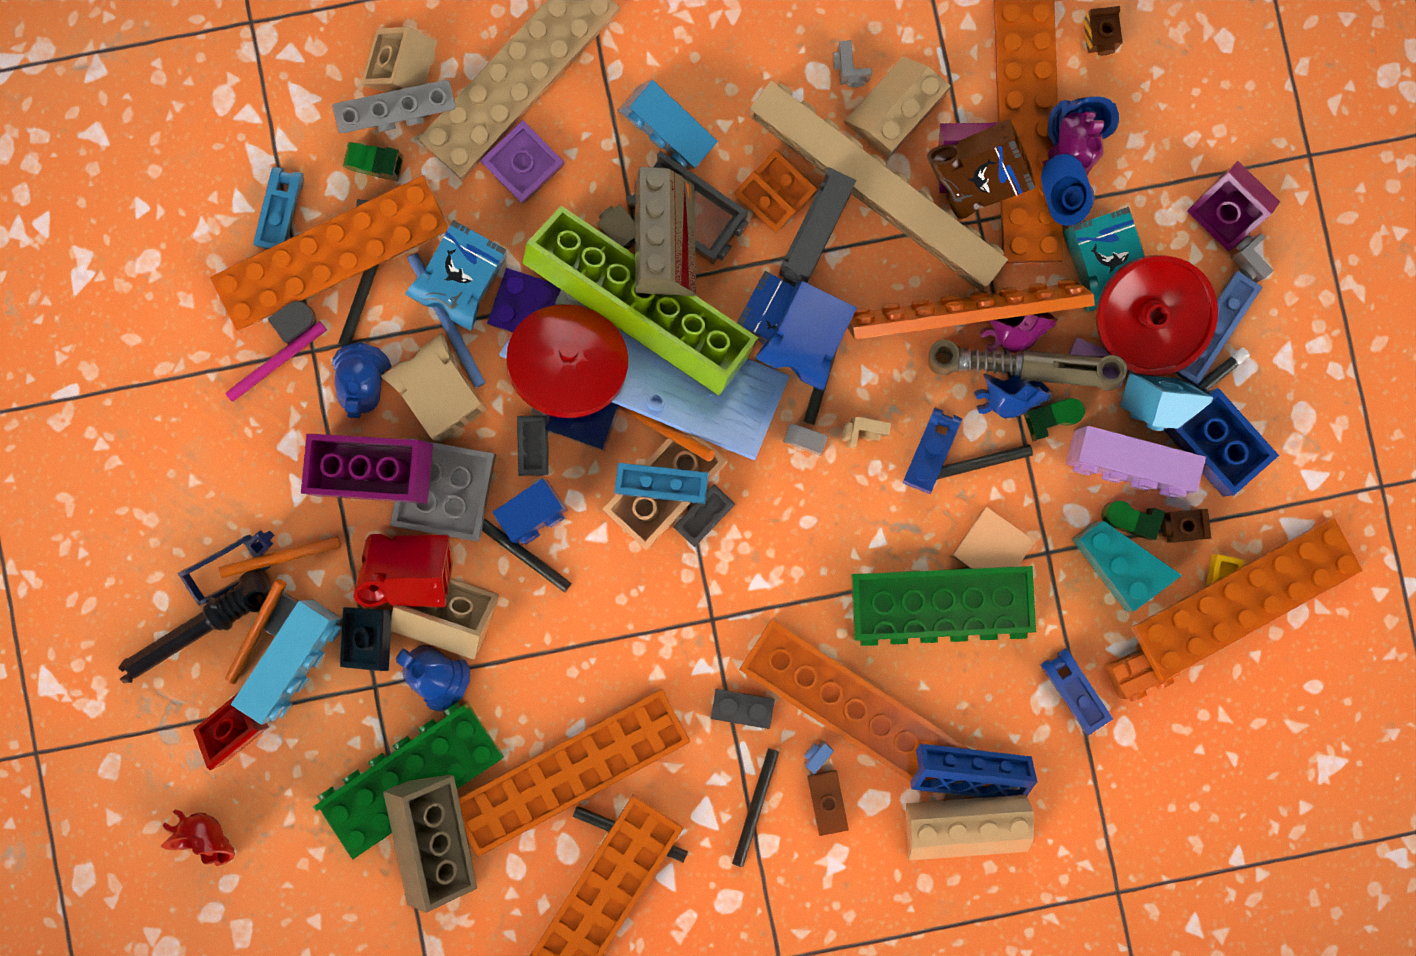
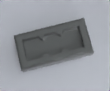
M517 416L518 476L549 475L548 416Z
M713 484L707 491L706 504L695 503L673 527L692 546L696 547L735 506V503Z

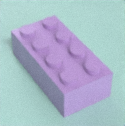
M1085 426L1074 430L1065 465L1073 466V472L1090 476L1091 473L1103 474V480L1109 482L1130 481V487L1145 491L1160 489V495L1177 498L1178 496L1186 497V494L1198 492L1206 457L1103 429Z

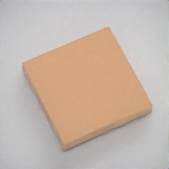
M985 507L951 556L970 569L1018 567L1035 543V540L988 507Z

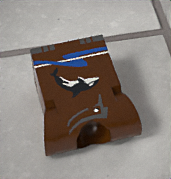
M1011 119L962 139L957 145L946 144L937 146L927 154V159L935 176L947 188L946 198L958 219L972 215L980 206L986 207L1035 189L1031 164Z

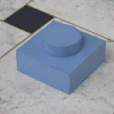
M823 740L819 745L813 743L804 754L806 758L804 762L805 767L813 774H816L834 750Z

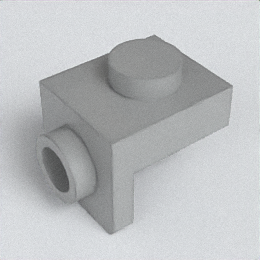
M851 40L839 41L837 51L833 52L834 70L839 69L840 85L848 84V87L851 88L864 86L865 82H869L871 79L872 69H854Z
M1262 233L1254 238L1250 235L1244 238L1236 246L1239 251L1231 257L1240 267L1239 271L1256 283L1265 279L1274 271L1254 250L1265 239Z

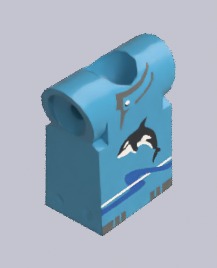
M453 220L431 258L426 271L411 284L405 295L426 307L443 308L451 321L472 331L479 304L482 302L506 260L507 251L505 248Z

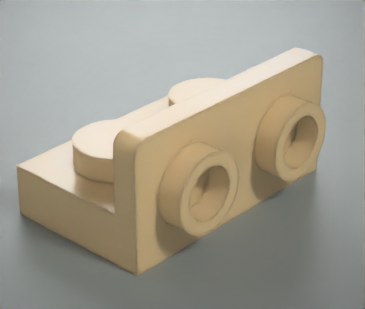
M861 417L851 418L850 422L844 424L842 441H847L846 448H856L859 432L862 439L881 441V437L890 435L892 423Z

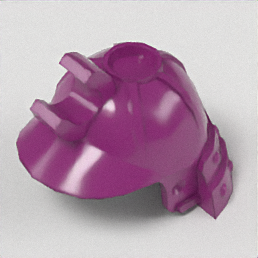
M1073 112L1065 116L1060 125L1059 143L1049 150L1048 159L1050 160L1054 156L1061 154L1072 155L1082 163L1088 175L1104 153L1103 136L1100 134L1104 127V121L1094 120L1095 112ZM1048 160L1042 161L1043 166L1046 165Z
M1047 312L990 320L992 327H986L980 333L982 338L988 335L994 336V341L985 345L987 352L995 351L1001 345L1004 349L1017 353L1018 351L1031 348L1041 335L1046 334L1049 329L1055 326L1058 319Z

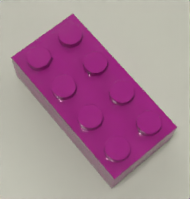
M306 434L301 494L317 497L428 504L433 444L410 439Z

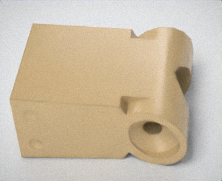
M442 333L421 347L413 359L400 362L381 375L386 382L401 393V396L430 438L439 444L488 410L456 366L448 343Z

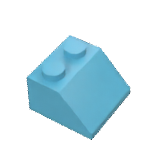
M1129 373L1120 407L1130 412L1131 418L1146 422V427L1156 431H1164L1165 428L1178 429L1208 406L1212 402L1213 397L1179 378Z

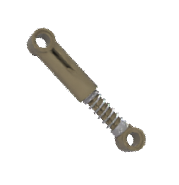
M946 339L939 340L932 345L928 359L931 370L938 375H948L959 370L967 371V369L970 372L972 369H976L978 373L980 370H985L986 373L993 371L994 374L1002 372L1003 375L1005 372H1008L1011 376L1013 373L1014 376H1020V380L1093 386L1104 391L1117 389L1127 374L1126 363L1119 356L1115 355L1092 357L1023 350L1022 354L1017 353L1016 355H1012L1011 352L1006 355L1002 351L999 354H995L994 350L991 353H987L986 350L979 352L978 349L970 351L969 348H960V346ZM940 352H946L950 354L952 360L948 363H941L936 359V355ZM1107 367L1114 369L1117 373V378L1109 379L1105 377L1102 369Z

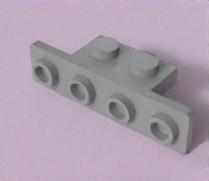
M442 80L334 103L332 108L339 133H347L377 127L378 132L396 129L395 123L406 121L407 126L425 123L423 117L454 110L456 105L450 81Z

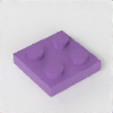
M524 120L480 160L522 205L565 165L564 161Z

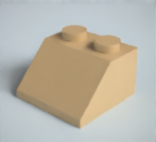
M409 26L377 29L361 85L383 92H391L427 84L429 69L435 59L437 41Z

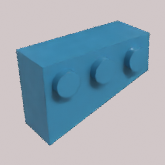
M653 80L640 84L618 109L634 126L648 135L649 139L657 147L665 149L672 155L670 158L688 169L696 168L718 142Z

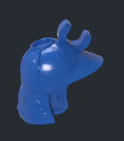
M1100 96L1060 101L1049 115L1047 133L1055 147L1059 143L1060 125L1065 116L1073 112H1095L1094 120L1104 121V127L1100 134L1103 136L1102 139H1105L1116 131L1119 123V112L1116 103Z
M362 342L343 346L336 352L332 360V366L336 370L334 382L336 397L339 404L345 409V412H348V418H360L361 413H367L377 407L380 400L381 381L383 379L381 375L392 366L386 354L377 347Z
M984 373L988 390L979 389L974 392L976 399L987 398L985 404L976 406L980 414L989 413L993 409L995 413L1004 419L1018 417L1029 411L1033 406L1041 405V402L1049 400L1052 396V392L1043 382L1020 380V376H1014V374L1008 380L1002 381Z
M420 645L411 652L402 648L396 656V662L403 667L402 672L406 683L414 692L425 698L423 701L427 703L426 706L430 709L444 711L463 698L470 682V669L466 660H452L428 645Z

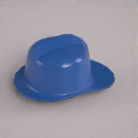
M1056 155L1048 160L1042 171L1041 182L1049 212L1058 224L1065 226L1076 225L1083 221L1090 213L1095 200L1094 190L1089 183L1086 170L1082 163L1072 155Z

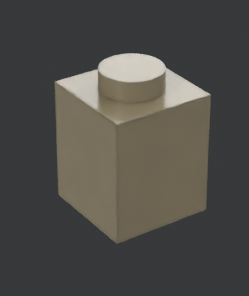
M620 204L615 208L612 206L608 207L599 215L600 221L597 222V225L603 234L627 250L635 244V221Z

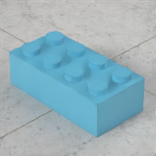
M314 599L298 601L231 705L261 725L275 721L278 717L282 719L292 706L289 700L295 691L300 693L308 682L309 678L306 677V674L312 666L316 668L325 656V652L322 650L327 642L330 641L332 643L342 629L339 626L342 618Z

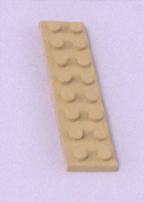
M547 0L454 99L456 108L442 112L418 138L419 142L463 181L480 163V160L493 149L621 11L620 6L613 0Z

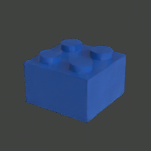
M542 478L492 513L512 543L521 542L522 545H527L540 536L538 530L544 526L552 528L565 519L563 514L568 509L550 482Z

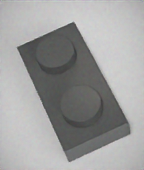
M715 689L711 719L770 729L775 699Z

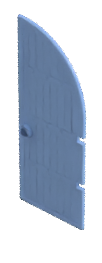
M616 327L625 341L629 362L624 385L612 401L613 403L755 461L790 377L789 375L747 359L721 395L718 396ZM509 340L506 342L501 352L499 353V355L503 358H506L507 356V347Z

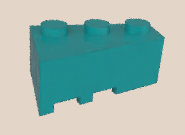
M1095 521L1072 538V541L1125 611H1136L1182 576L1105 521Z

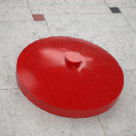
M1169 255L1144 256L1121 267L1103 288L1096 310L1097 332L1107 353L1123 359L1127 369L1149 376L1175 373L1195 362L1209 346L1218 322L1217 297L1206 275L1190 262Z
M571 304L548 306L527 316L512 333L506 356L509 380L517 394L534 409L547 415L561 418L587 416L609 405L624 385L629 362L625 341L613 323L594 310Z

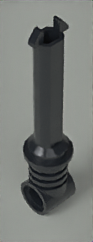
M259 570L244 573L234 589H230L228 593L225 592L217 598L210 597L207 599L202 613L130 658L124 659L118 669L122 672L126 671L127 674L121 677L120 681L132 683L133 678L135 679L212 630L221 631L224 629L228 631L232 628L236 619H240L243 615L245 616L249 611L259 612L271 590L267 574Z

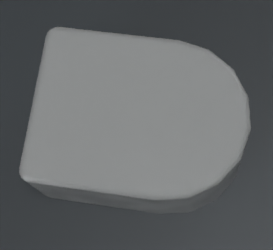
M789 424L783 442L821 456L828 436L799 425Z

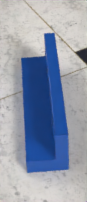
M920 744L916 749L919 769L910 783L912 790L975 797H999L1012 795L1028 796L1038 781L1032 756ZM926 777L936 778L933 780H924ZM959 780H960V781H964V782H961V783H953V782H956V781H959ZM1013 787H1020L1019 790L1010 789Z

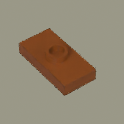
M837 770L807 775L819 836L848 831L849 828Z

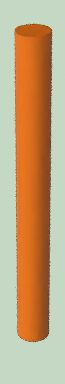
M620 406L623 412L709 462L714 458L715 451L678 429Z
M335 536L219 567L221 578H226L340 548L341 544L339 537Z
M281 579L275 580L225 677L227 682L232 684L237 682L287 586L285 581Z

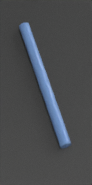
M414 253L407 258L417 278L426 271L418 253ZM433 307L475 388L484 385L485 381L455 323L450 320L449 315L443 308Z

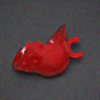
M175 809L173 813L180 819L179 823L176 826H170L167 823L163 824L164 829L172 835L161 845V848L167 850L192 849L195 855H201V860L204 864L215 863L216 866L226 864L234 859V847L229 844V839L224 836L219 822L214 817L207 815V813L200 812L186 817L182 811Z

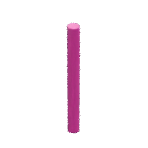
M321 321L317 322L225 393L226 396L234 402L326 332V327Z

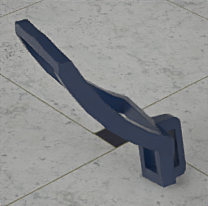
M261 530L253 537L250 534L245 535L213 555L180 571L178 575L197 604L201 606L210 597L217 598L230 589H234L238 585L239 580L204 597L189 573L214 561L243 543L253 558L263 556L273 545L270 540L275 535L271 531L263 533ZM271 566L264 567V568H260V569H256V570H259V571H262V572H263V571L267 570L268 568H270Z

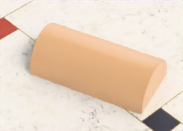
M681 431L715 451L714 458L708 462L668 438L644 464V466L709 473V484L728 461L705 440ZM616 494L602 510L645 550H648L687 508L690 502Z

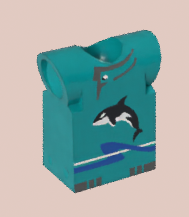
M1126 207L1073 225L1063 231L1079 280L1085 288L1094 294L1095 306L1084 307L1086 312L1097 310L1099 297L1108 280L1127 263L1145 256L1130 208Z

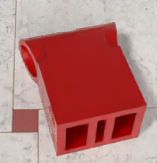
M372 534L366 538L362 554L363 565L358 573L353 595L356 603L365 607H376L385 602L396 606L446 607L453 566L449 535L394 536L392 540L382 534Z

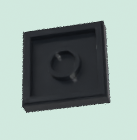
M343 607L340 667L389 671L392 610Z

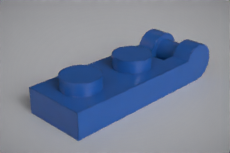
M934 408L903 480V484L931 494L963 418L956 415L950 417L943 414V410ZM937 425L948 428L946 435L935 431Z
M1064 648L1057 653L1058 656L1051 661L1047 659L1040 666L1085 734L1090 735L1113 720V717L1072 655ZM1066 666L1070 673L1061 678L1057 671Z

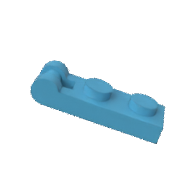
M275 166L272 168L253 242L254 246L269 249L288 240L299 192L304 182V173L296 171L287 173L284 172L283 168ZM282 183L289 185L287 192L279 190Z

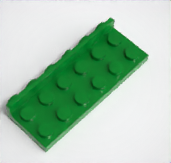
M1033 566L851 574L854 621L853 640H860V646L878 645V640L890 639V644L893 645L908 644V638H920V643H937L938 637L950 636V642L968 641L969 635H980V640H998V634H1009L1010 639L1028 638V633L1036 632Z
M458 702L443 712L446 716L438 723L432 719L418 728L421 734L413 740L406 736L393 745L396 750L387 757L384 753H381L368 762L371 768L362 774L357 769L342 779L345 783L343 787L336 791L332 786L317 796L320 802L314 805L313 808L315 811L320 809L352 860L392 834L383 791L409 780L444 775H454L456 788L458 789L504 758V755L469 702L462 707Z

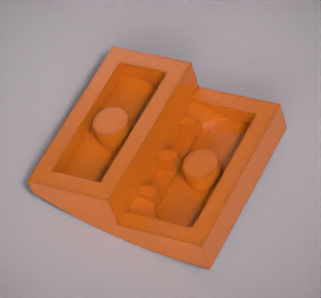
M774 149L756 171H752L734 194L777 233L815 195L818 188L777 149Z

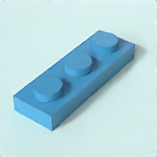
M618 463L614 493L706 504L709 473Z

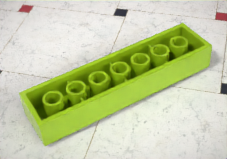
M560 206L527 242L522 261L524 265L589 309L607 318L613 325L718 396L721 395L749 358L758 340L757 336L696 295L635 293V255L563 206Z

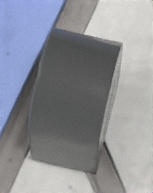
M294 301L270 316L268 320L285 343L290 344L315 325L316 315L314 310L307 304Z
M283 591L264 630L276 636L299 600Z

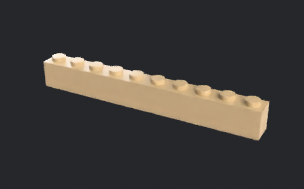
M773 81L769 82L749 108L750 118L826 174L830 167L855 179L856 183L851 191L852 195L979 291H984L1008 260L1003 256L1005 253L999 246L994 243L987 244L980 238L981 234L970 225L965 227L956 220L957 216L946 207L941 209L934 204V199L930 194L921 189L917 191L909 185L910 180L900 172L893 173L885 167L887 164L881 157L876 154L871 156L862 149L863 145L852 136L847 138L840 133V128L828 118L823 120L816 115L815 108L806 101L799 102L792 96V91L782 83L777 85Z

